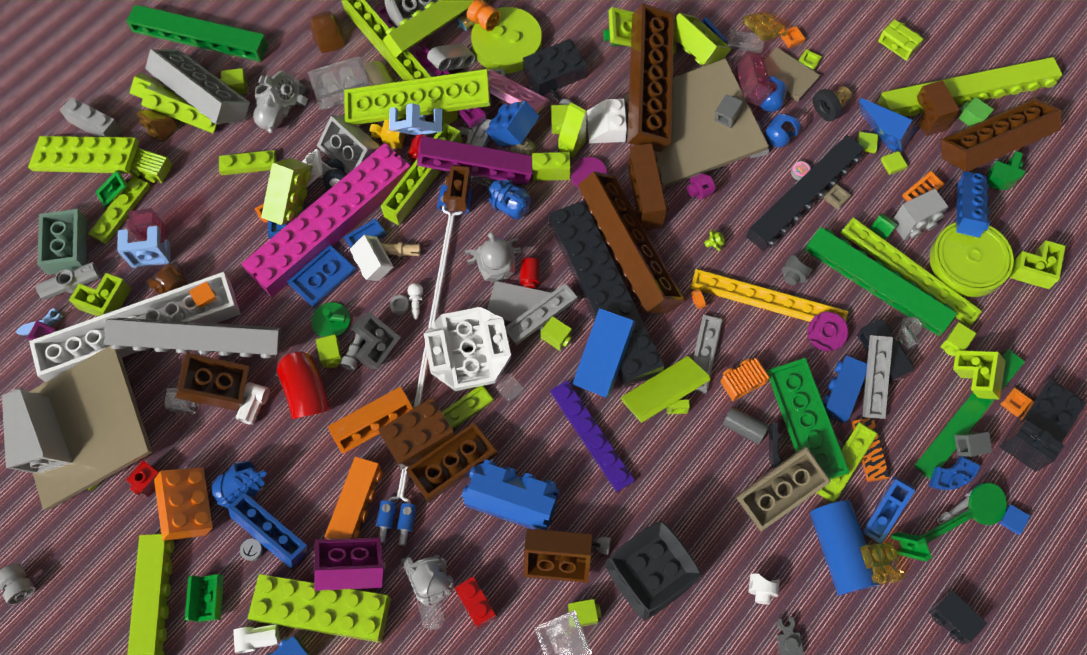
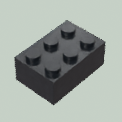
M570 38L524 57L523 71L535 92L543 96L551 93L552 89L558 90L586 78L587 64Z

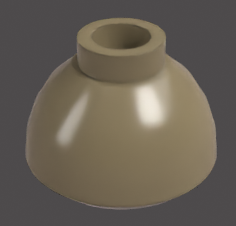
M525 137L521 144L511 145V152L532 156V153H536V147L532 140Z

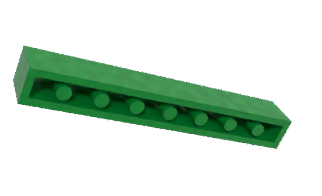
M134 5L126 20L134 33L258 62L262 61L269 46L265 35L260 32H251L243 28L238 29L226 24L221 25L212 21L199 20L195 17H186L178 13L173 14L147 6Z
M820 227L806 246V252L939 337L945 332L957 314L950 305L940 303L934 295L928 292L924 293L915 283L905 281L899 273L889 271L883 263L870 259L864 251L856 250L847 240H840L827 228L823 229Z

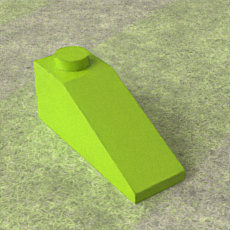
M570 103L558 139V149L561 152H570V156L574 158L586 142L587 111L573 103Z

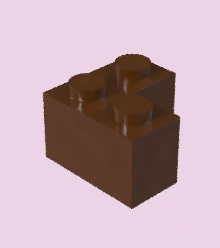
M941 80L922 86L917 95V101L925 111L919 120V125L926 136L946 131L959 112V108L944 81Z

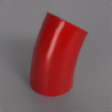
M301 351L290 353L282 358L277 365L276 371L288 402L292 420L330 411L326 391L313 357L309 353Z

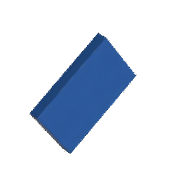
M330 244L289 279L287 283L312 308H315L357 270Z

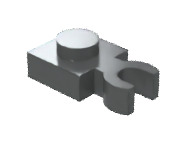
M781 618L777 619V627L782 631L781 635L776 636L779 654L804 655L800 632L793 633L795 626L794 618H788V627L782 624Z

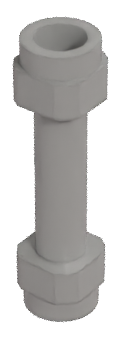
M972 490L949 513H943L937 519L938 523L942 524L965 511L969 507V496Z

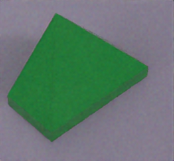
M116 170L95 193L103 207H108L128 185L120 171Z

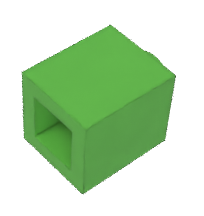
M975 97L970 103L967 101L960 109L962 114L958 119L968 126H972L988 119L994 109Z

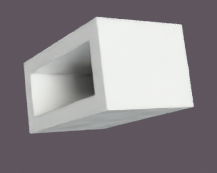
M363 235L350 248L353 258L366 280L380 281L393 268L377 237Z

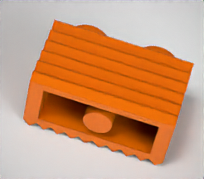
M748 358L740 363V367L737 369L733 367L727 369L723 373L720 382L731 400L735 401L767 384L770 377L757 358L754 360Z

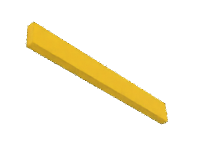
M699 269L695 270L690 287L691 289H700V291L809 322L814 316L824 312L836 313L844 318L845 322L848 311Z

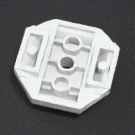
M481 307L441 314L424 333L431 374L455 391L496 383L511 359L503 318ZM467 347L473 348L469 353L464 352V349Z

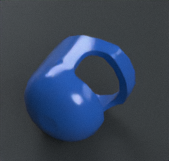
M773 76L763 78L759 86L761 94L758 97V104L767 112L778 111L784 104L787 86L783 81ZM773 82L776 84L775 92H768L764 89L763 85Z
M779 114L765 130V138L770 145L782 148L790 142V137L796 136L801 130L800 123L794 117ZM789 121L794 125L795 131H784L782 125Z

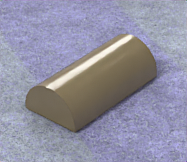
M804 446L735 497L750 519L762 532L831 481L808 448Z

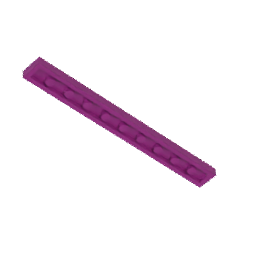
M385 5L374 10L389 29L393 26L397 28L390 19ZM422 41L408 50L431 77L450 74L448 71H439L427 59L430 50ZM480 108L457 110L470 128L486 120V115Z

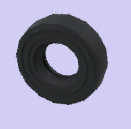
M822 89L813 96L814 108L824 120L828 122L834 121L841 115V103L831 90Z

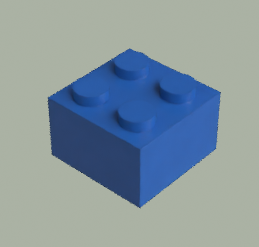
M527 101L504 104L499 108L497 116L490 121L486 133L499 147L518 145L523 142L540 116Z

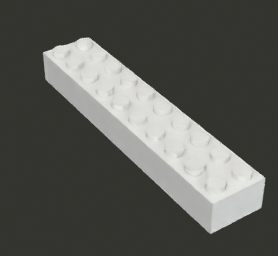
M222 272L29 342L37 376L47 382L110 346L104 345L105 322L107 319L124 317L218 323L241 315L231 282L226 274ZM207 281L217 300L199 309L189 290ZM132 346L119 349L121 358L139 352L133 350Z

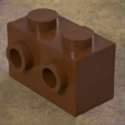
M450 166V173L446 176V186L448 187L443 195V202L447 204V210L466 212L471 181L470 167Z

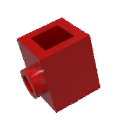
M143 460L126 479L131 484L129 489L138 496L142 493L149 497L155 490L154 479L159 472Z

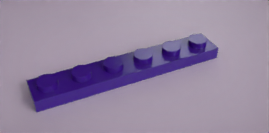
M565 381L550 390L551 395L616 493L634 483L635 480L569 382Z

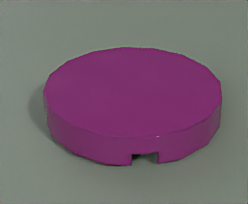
M594 157L580 158L571 167V182L578 187V184L593 171L607 174L606 166L602 161Z
M824 312L814 316L807 328V335L811 344L818 350L825 352L834 351L842 347L849 333L844 318L833 312Z

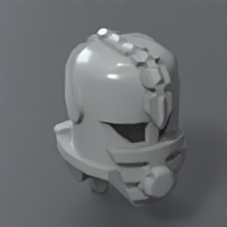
M436 554L433 557L424 558L415 563L412 562L410 557L401 559L416 598L421 603L431 606L442 601L453 591V579L451 575L446 576L447 564L444 558Z

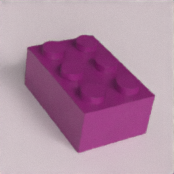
M381 538L315 540L314 591L382 588L383 559Z

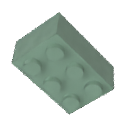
M78 209L39 214L37 265L47 275L57 274L64 269L71 271L86 265L87 219Z

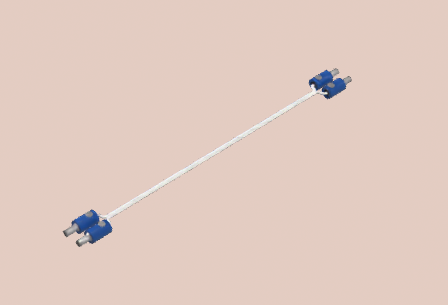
M446 180L445 185L440 187L437 208L448 214L449 218L428 328L436 320L454 216L469 212L473 192L469 189L466 212L457 211L451 214L447 210V204L443 202L444 191H447L448 187L446 186ZM426 344L414 408L420 405L428 364ZM408 467L402 470L398 495L380 503L376 527L380 528L378 538H381V543H385L387 529H392L396 503L391 500L398 499L400 495L401 499L407 503H402L397 527V530L401 531L399 545L406 546L408 532H413L417 506L411 504L410 500L404 497L408 474L406 469Z

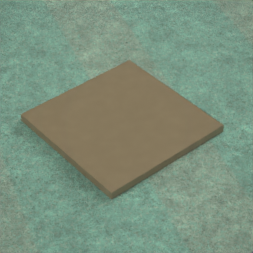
M726 58L673 78L671 143L662 151H657L658 162H656L657 167L661 168L660 181L664 183V187L768 150V144ZM628 94V95L624 96V98H625L626 104H627V106H628V108H629V94ZM726 94L736 96L743 101L742 112L732 128L715 121V111Z
M110 345L29 391L31 393H39L41 396L50 399L72 459L71 464L37 474L33 473L43 510L48 511L153 453L119 349H111Z

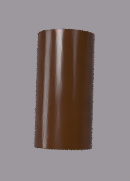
M473 422L408 467L406 471L421 494L430 503L470 474L473 465L483 464L484 460L490 461L498 455V451L477 424Z

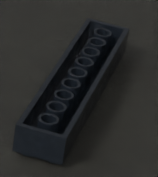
M583 200L549 213L550 228L594 322L599 308L637 321L618 372L625 388L653 378L661 373L664 369V364L585 201Z

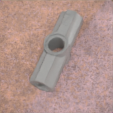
M91 262L71 271L61 270L56 274V277L36 284L35 288L40 298L44 301L64 292L73 293L78 284L84 285L100 278V274L96 265Z

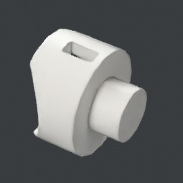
M751 574L749 593L756 595V603L770 604L771 597H778L780 579L767 581L760 574Z

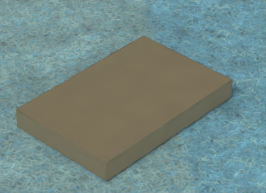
M777 47L755 70V74L762 79L773 76L783 81L787 86L786 95L797 102L800 101L820 77L819 74ZM768 82V83H770L771 85H773L774 87H776V84H775V83H773V82Z

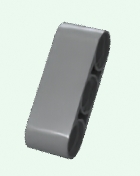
M454 44L432 48L427 55V59L439 71H447L471 66L475 61V55L464 44Z

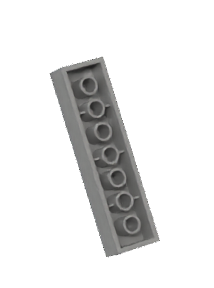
M124 317L110 318L105 322L104 345H111V349H124V347L132 346L133 350L145 351L149 348H155L154 351L168 352V350L176 349L177 353H189V351L198 350L197 354H210V352L217 351L219 355L223 356L240 353L242 357H252L254 354H261L262 358H273V356L280 352L281 327Z

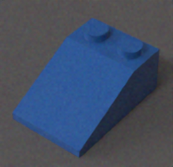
M860 98L861 114L876 134H878L882 142L889 150L902 152L913 135V121Z

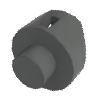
M796 255L790 256L782 268V273L785 275L784 280L791 285L804 283L812 271V268L801 263Z

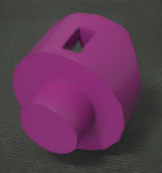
M701 173L690 178V185L687 186L688 194L691 197L696 196L699 200L710 196L715 191V185L711 176Z

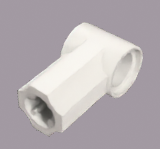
M248 382L245 386L242 405L239 408L236 419L253 425L261 405H264L268 400L270 389Z
M276 624L258 628L243 627L234 630L235 653L255 651V648L279 644L280 631Z

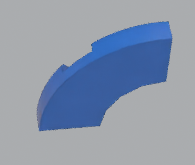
M959 457L950 468L935 467L929 487L938 490L960 488L974 479L981 465L965 457Z

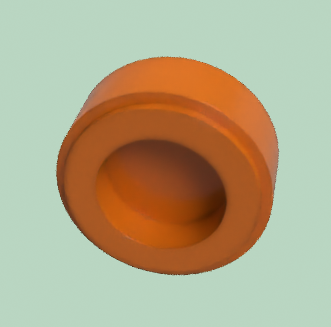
M700 289L692 291L691 296L696 308L706 307Z

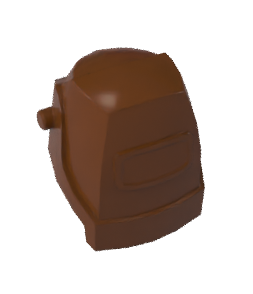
M331 11L318 13L312 16L310 20L311 26H309V29L312 30L313 39L321 53L335 51L345 46L343 30L338 22L339 18Z
M170 263L146 281L149 287L159 294L188 285L185 275L182 273L183 269L176 264L171 265Z

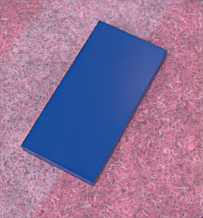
M599 308L572 384L609 398L637 321Z

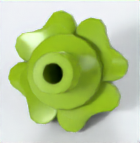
M711 229L709 239L705 240L704 243L707 248L713 246L718 251H721L725 239L722 233Z

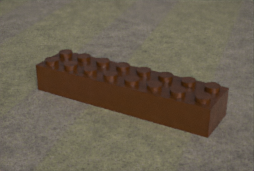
M644 3L632 14L627 143L636 146L652 144L653 150L660 152L671 143L674 13Z
M593 171L578 184L582 198L589 205V211L595 216L599 229L603 231L607 244L611 246L615 253V259L620 262L624 275L632 284V290L638 295L642 308L647 313L668 314L685 301L616 177Z

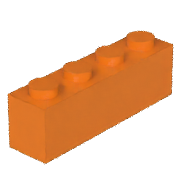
M398 387L327 427L341 453L344 454L380 434L379 428L412 410L413 407L402 388Z
M354 457L324 536L326 539L360 538V526L367 519L368 504L373 502L375 485L381 481L383 474L382 468L378 463Z

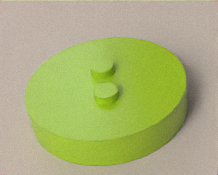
M514 7L496 8L500 11L501 16L497 26L492 31H486L480 27V24H474L471 33L473 53L478 62L487 69H504L505 73L519 72L523 70L524 57L541 51L542 33L540 25L531 14L522 9Z
M955 222L947 226L932 244L930 265L936 278L958 294L968 297H980L996 291L1008 279L1013 269L1014 256L1006 238L989 225L987 231H983L981 237L978 238L957 233Z

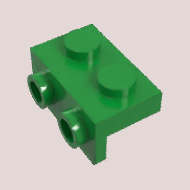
M217 574L203 577L192 575L188 577L186 621L208 622L221 620L224 575Z

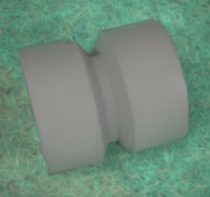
M20 563L8 565L0 570V590L3 591L2 596L8 605L23 602L35 592L34 585L29 578H26L27 574Z

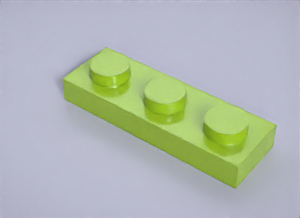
M274 150L219 156V173L221 175L271 170L272 163L276 162V153Z

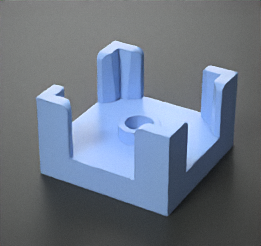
M407 104L406 120L398 121V109L395 107L390 108L389 131L412 135L442 132V109H434V123L425 121V115L420 116V105Z
M158 226L147 228V241L128 243L127 229L118 230L117 251L132 268L170 263V242L165 240V242L160 244L161 231Z

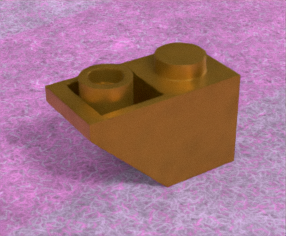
M143 110L136 113L141 120L140 124L148 130L146 133L154 140L157 138L164 142L178 128L172 117L155 110Z

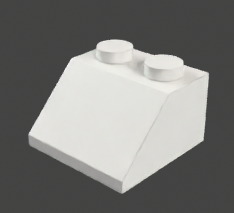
M606 99L587 110L589 143L625 142L627 129L624 99Z

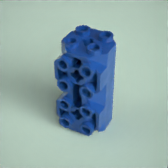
M484 460V463H479L478 466H472L469 478H471L469 486L465 485L462 492L463 502L466 507L529 529L547 530V527L549 528L557 505L555 500L559 498V490L556 489V483L549 480L544 482L536 480L534 475L525 473L523 477L515 475V469L507 466L504 469L497 467L496 463L489 460Z

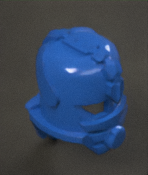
M494 181L490 188H487V192L490 194L488 200L496 211H503L504 214L513 219H521L529 213V207L532 204L530 194L525 189L515 186L512 181Z
M249 460L233 463L228 471L218 476L212 483V493L216 498L217 504L228 508L244 492L254 498L265 484L263 477L267 475L266 470L256 472L255 466Z

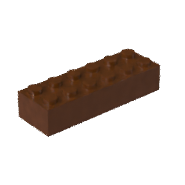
M1034 98L941 139L942 159L966 172L972 171L976 167L987 164L994 159L1003 157L1012 151L1019 150L1021 147L1060 131L1062 110Z

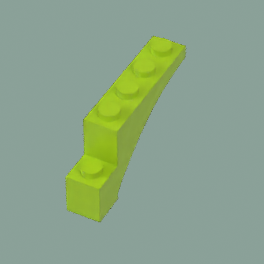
M141 72L134 76L130 94L143 98L142 106L210 133L215 132L217 124L211 122L197 108L188 104L184 98L176 95L161 84L158 79Z

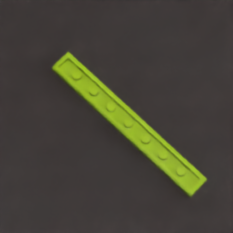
M854 217L841 231L842 235L883 263L891 271L899 273L902 279L915 283L921 291L934 295L940 303L950 305L954 309L953 311L957 313L955 318L966 326L970 327L982 312Z

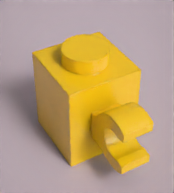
M384 120L383 127L371 124V137L381 138L383 144L386 143L390 148L402 149L405 133L389 131V120Z

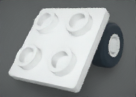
M318 149L309 153L302 161L311 165V178L307 183V187L317 178H323L325 187L331 189L345 177L344 164L334 158L328 159L325 162L321 161Z

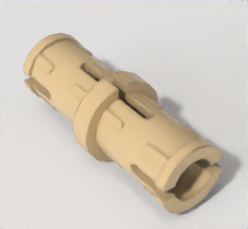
M398 242V244L381 243L387 255H398V257L420 256V244H403V242Z

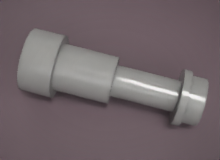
M357 333L353 344L349 346L346 356H343L340 363L343 368L348 370H355L358 364L355 356L361 349L360 345L363 338Z

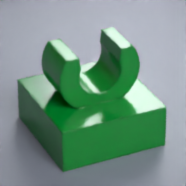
M881 214L870 227V230L886 240L897 224L884 214Z

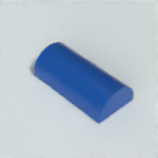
M851 500L831 503L812 510L810 516L837 595L841 596L880 586L877 572Z

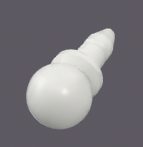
M413 283L408 287V294L410 296L409 301L412 302V315L417 320L420 313L419 302L422 301L423 288L420 284Z

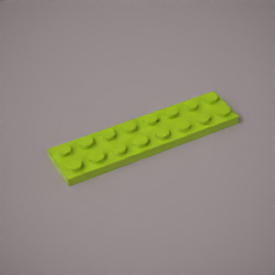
M484 69L344 90L345 123L357 125L389 120L390 108L393 107L398 109V119L406 118V106L412 103L420 105V116L434 114L435 108L442 109L443 113L491 106L488 70Z

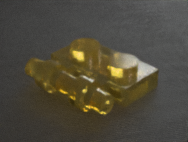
M763 12L761 15L754 13L743 18L742 23L763 41L776 38L778 34L786 36L788 33L781 22H777L773 15Z
M893 543L871 544L860 547L866 569L872 568L873 582L879 584H887L889 581L896 583L905 578L904 572L895 568L899 561Z

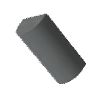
M733 406L722 424L758 445L769 427Z

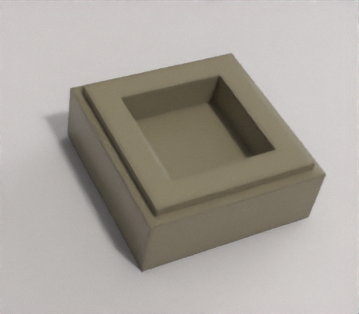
M836 184L823 199L839 210L851 197V194Z

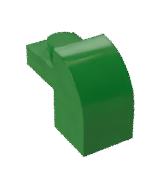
M1015 151L1007 164L995 161L987 174V184H989V187L997 190L1013 188L1026 172L1021 169L1023 153Z

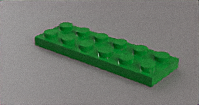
M806 358L767 370L766 372L770 377L769 381L795 452L804 446L807 447L830 480L849 475V470Z

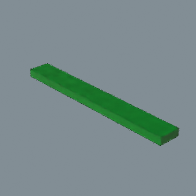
M1009 349L1002 355L1005 360L1001 391L1025 362ZM972 392L913 467L931 480L934 468L942 467L955 451L954 435L969 433L995 399L978 398Z

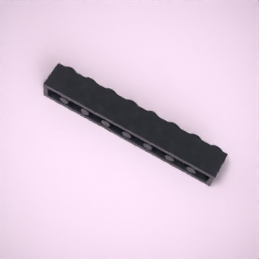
M846 135L749 228L746 238L763 252L768 247L772 248L777 243V238L780 235L784 236L790 230V225L793 222L796 224L800 221L803 212H809L815 205L814 202L817 199L821 200L826 195V190L829 187L833 188L838 183V178L841 175L844 177L850 171L852 164L857 165L863 157L861 154L864 147Z

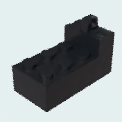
M1051 378L1039 386L1031 398L1032 401L1019 416L999 446L1035 472L1055 461L1064 447L1062 441L1087 404L1086 401Z

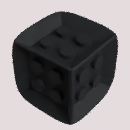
M662 520L652 524L627 541L611 557L607 558L605 562V567L613 582L630 606L644 621L666 608L702 578V573L695 560L674 532Z

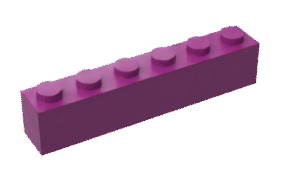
M421 136L418 147L417 166L449 172L450 166L470 167V175L495 180H510L513 183L528 185L532 175V156Z

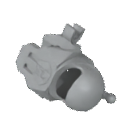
M278 71L272 77L268 75L266 77L260 76L258 82L260 85L255 90L257 107L253 118L260 128L273 133L274 129L282 123L294 105H306L308 98L299 95V80L284 71Z
M490 232L488 234L489 240L485 241L475 251L472 249L466 250L465 255H473V259L467 260L468 265L474 264L477 261L484 280L495 283V281L506 280L515 274L514 253L521 252L520 247H512L513 244L518 243V238L507 242L500 238H494L495 234Z

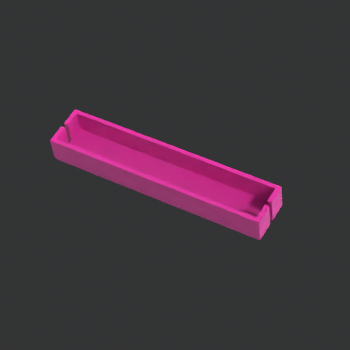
M384 143L241 264L247 274L273 298L288 285L287 281L327 246L330 244L333 246L380 206L410 169V165L399 155L397 156L396 152Z

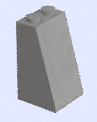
M16 388L11 390L10 393L2 395L6 468L37 474L72 463L69 450L48 397L41 396L35 392H27L23 388Z

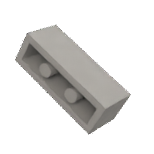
M72 97L60 109V112L69 123L96 137H118L123 132L115 119Z

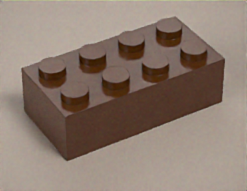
M652 144L630 146L627 164L637 216L645 230L663 228L664 220H667L666 211L669 210L668 201L664 200L663 197L665 194L664 183H660L661 168L657 167L656 164L658 162L657 151L653 150Z

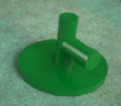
M336 302L326 303L315 310L311 325L319 337L323 338L331 335L340 337L347 331L350 325V315L343 305Z

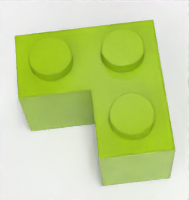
M1045 240L1036 250L1035 255L1022 251L1014 260L1010 278L1050 289L1060 279L1065 246Z
M105 273L96 290L78 284L69 301L77 309L98 317L120 309L129 295L131 287L123 279Z
M956 351L953 370L960 378L973 379L972 392L978 398L1000 400L1005 360L1000 353Z

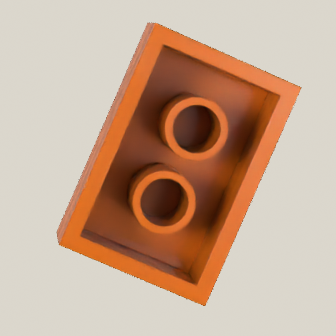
M204 467L160 471L154 482L162 541L206 536L213 526Z

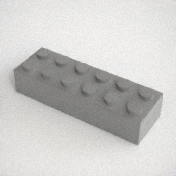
M150 49L145 69L153 77L162 81L166 87L175 91L176 95L184 98L188 104L197 108L201 114L206 115L215 124L244 122L250 104L249 101L181 50Z

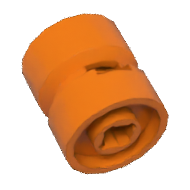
M474 0L467 11V18L476 24H480V27L486 31H492L497 26L501 16L499 10L489 6L483 0Z

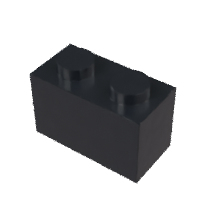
M953 590L944 593L928 611L935 623L939 626H944L950 632L951 638L962 644L972 642L987 625V622Z

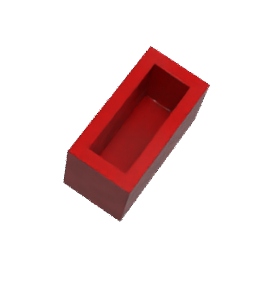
M474 577L454 588L478 630L497 618Z

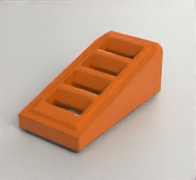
M930 171L906 191L902 197L908 202L912 200L909 196L911 193L915 197L919 196L915 190H918L922 195L926 192L920 187L922 185L928 191L933 190L926 183L927 181L937 192L943 188L944 183Z

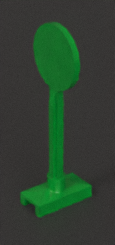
M987 482L978 484L969 496V508L924 534L916 536L902 532L892 534V539L898 540L902 547L897 550L898 555L926 562L932 558L928 543L973 518L979 524L989 526L998 523L1006 512L1007 502L1005 494L996 484Z

